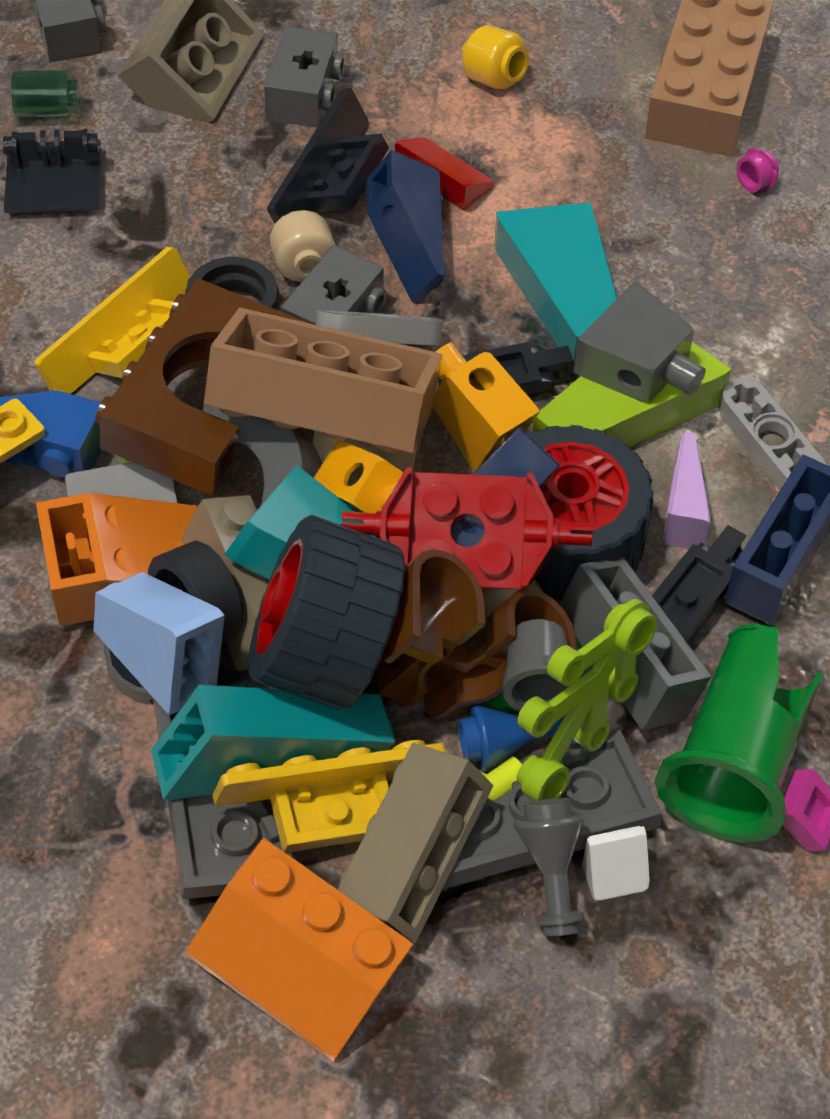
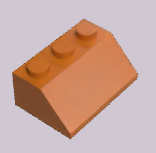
M263 837L223 890L188 946L185 955L334 1062L403 964L413 943Z

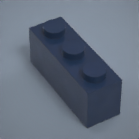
M802 454L734 564L724 603L772 626L774 625L830 530V466Z

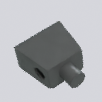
M633 282L577 339L574 373L640 402H650L668 383L691 395L701 384L706 369L689 359L694 334L692 326L636 282Z

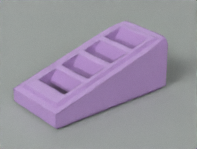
M684 432V435H681L675 461L662 540L664 545L689 549L692 544L697 546L700 543L705 544L711 518L695 433Z

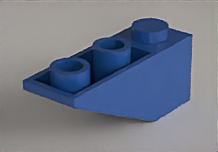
M57 390L0 397V406L12 399H18L44 426L45 430L43 438L10 457L5 462L11 464L22 463L40 468L57 477H65L69 473L93 469L102 451L100 449V426L95 422L96 413L101 402Z

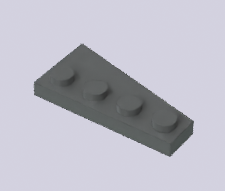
M153 698L159 739L178 712L169 716ZM212 794L168 800L182 899L221 895L229 881L263 837L282 850L276 821L272 814L268 815L262 800L220 807L215 806Z
M619 727L609 732L604 744L596 751L590 752L587 750L582 752L578 748L563 756L560 763L569 769L570 780L560 798H569L571 800L572 812H579L585 818L574 852L585 849L589 836L636 826H644L645 831L661 827L662 813ZM517 781L512 783V791L494 801L487 798L443 889L536 863L513 826L517 819L524 817L523 804L533 801L522 793L521 785Z

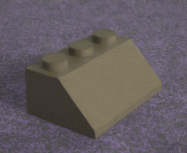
M165 0L117 76L150 108L209 123L215 119L264 33L233 0Z

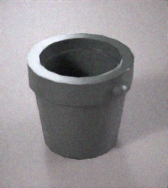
M544 619L522 622L516 626V637L508 644L507 666L503 673V697L509 706L519 712L529 699L538 696L549 702L569 687L564 686L547 673V665L553 653L561 646L568 645L566 633L557 623Z

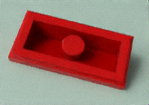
M425 137L405 139L395 143L396 152L439 170L440 192L445 199L462 210H466L494 186V180Z

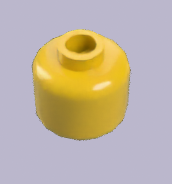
M484 25L477 28L464 43L462 62L466 76L472 81L494 89L506 90L520 81L525 75L529 65V54L524 40L517 33L495 26Z

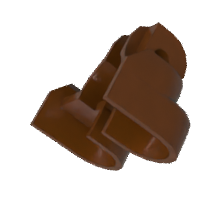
M436 549L423 551L405 567L404 586L398 613L389 641L378 665L377 694L394 700L402 708L413 705L424 696L426 712L432 719L444 718L453 721L471 705L488 701L503 692V673L507 666L508 644L516 637L517 625L536 619L553 621L563 628L568 645L577 651L573 624L564 609L553 598L540 590L528 588V590H516L496 607L487 618L485 641L473 647L463 644L485 625V604L481 586L474 573L460 559L448 552Z

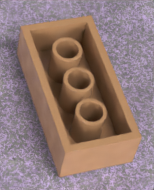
M681 0L650 98L645 139L734 157L766 42L774 0Z
M239 307L211 345L203 405L219 408L221 412L229 416L244 417L251 415L268 419L274 425L285 429L302 427L319 431L327 438L336 441L354 439L371 443L379 450L388 453H401L404 451L413 453L433 409L443 354Z

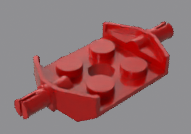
M407 467L383 505L382 510H377L376 513L342 511L341 516L342 526L399 546L405 558V567L423 551L436 549L450 553L460 559L474 573L481 588L528 590L551 550L558 549V544L592 547L593 522H559V519H554L533 473H527V477L414 472L413 467ZM463 518L478 520L484 527L482 540L471 547L458 545L451 536L452 528L457 521Z

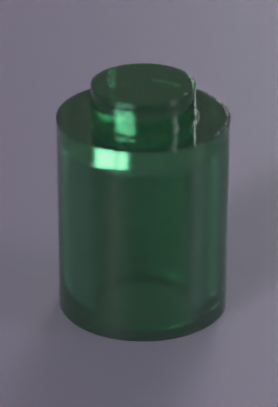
M69 70L13 71L11 77V98L15 117H71L72 107H80L79 80L71 79Z

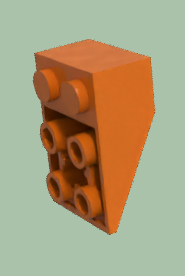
M85 493L36 502L50 587L59 626L94 620L95 593L106 588L114 582L123 581L141 572L148 574V567L153 557L184 545L181 537L198 506L97 493Z

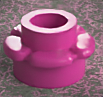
M754 147L749 149L746 155L737 162V177L740 184L747 191L754 193L764 190L767 192L769 188H774L777 184L779 165L772 154L765 150L760 151L759 148Z

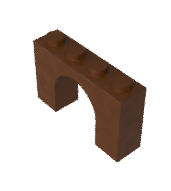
M197 278L186 295L179 294L171 307L169 318L163 327L157 326L153 329L148 338L145 352L138 361L132 360L127 365L121 379V385L113 396L107 395L100 403L95 418L96 424L100 426V449L214 496L237 461L240 426L182 402L167 386L177 376L186 371L199 367H208L212 343L239 307L301 322L306 321Z

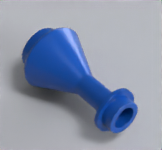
M474 705L471 708L470 717L458 719V734L463 758L471 763L479 762L481 769L488 772L530 741L553 737L565 716L555 722L544 736L536 738L518 726V716ZM574 740L571 742V745L577 744Z

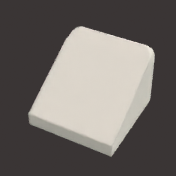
M644 826L597 834L587 838L582 866L591 895L595 901L613 899L648 890L650 878L647 834Z

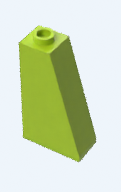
M692 342L689 359L706 369L705 376L697 390L693 394L688 395L668 383L650 402H640L580 376L540 410L533 421V431L538 432L546 429V427L557 425L559 427L578 425L583 426V428L607 432V435L615 439L619 438L629 448L718 407L721 403L723 390L728 385L731 368Z

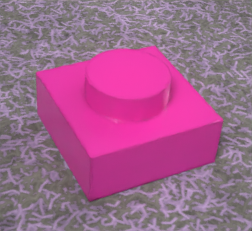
M814 769L795 770L784 794L787 816L783 826L806 851H825L830 840V787Z

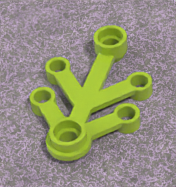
M632 599L625 604L617 605L611 610L605 620L604 632L578 651L569 645H563L551 656L547 665L548 675L564 686L569 687L549 702L538 696L529 699L520 710L517 719L519 727L532 736L539 738L544 736L555 722L565 716L542 757L538 754L530 756L518 771L517 782L521 785L522 793L531 800L560 798L564 793L570 780V771L560 761L573 740L590 752L599 749L606 741L610 732V724L607 722L608 696L622 703L633 694L639 681V676L635 673L636 656L647 648L657 629V618L650 613V608L646 603L639 599ZM595 663L593 669L581 677L584 670Z

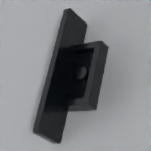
M352 88L341 89L268 204L267 211L274 223L293 211L343 212L352 210L367 186V178L380 164L389 147L382 133L362 135L369 121Z

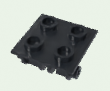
M88 129L64 131V141H62L60 130H54V142H48L46 130L40 131V142H37L36 132L18 133V131H12V136H3L4 155H7L4 213L99 210L101 140L98 139V133H89Z

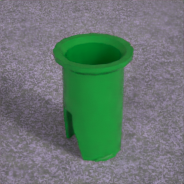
M755 623L741 625L728 634L729 640L683 750L672 754L662 761L654 780L658 797L673 815L700 832L714 838L738 843L764 841L778 834L787 816L785 798L780 789L823 673L818 672L813 682L803 688L789 690L777 688L779 683L778 628Z

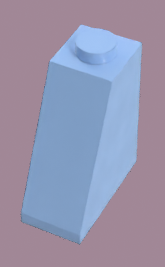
M144 572L123 581L114 582L95 593L93 631L169 716L181 710L199 685L217 686L225 615L219 608Z

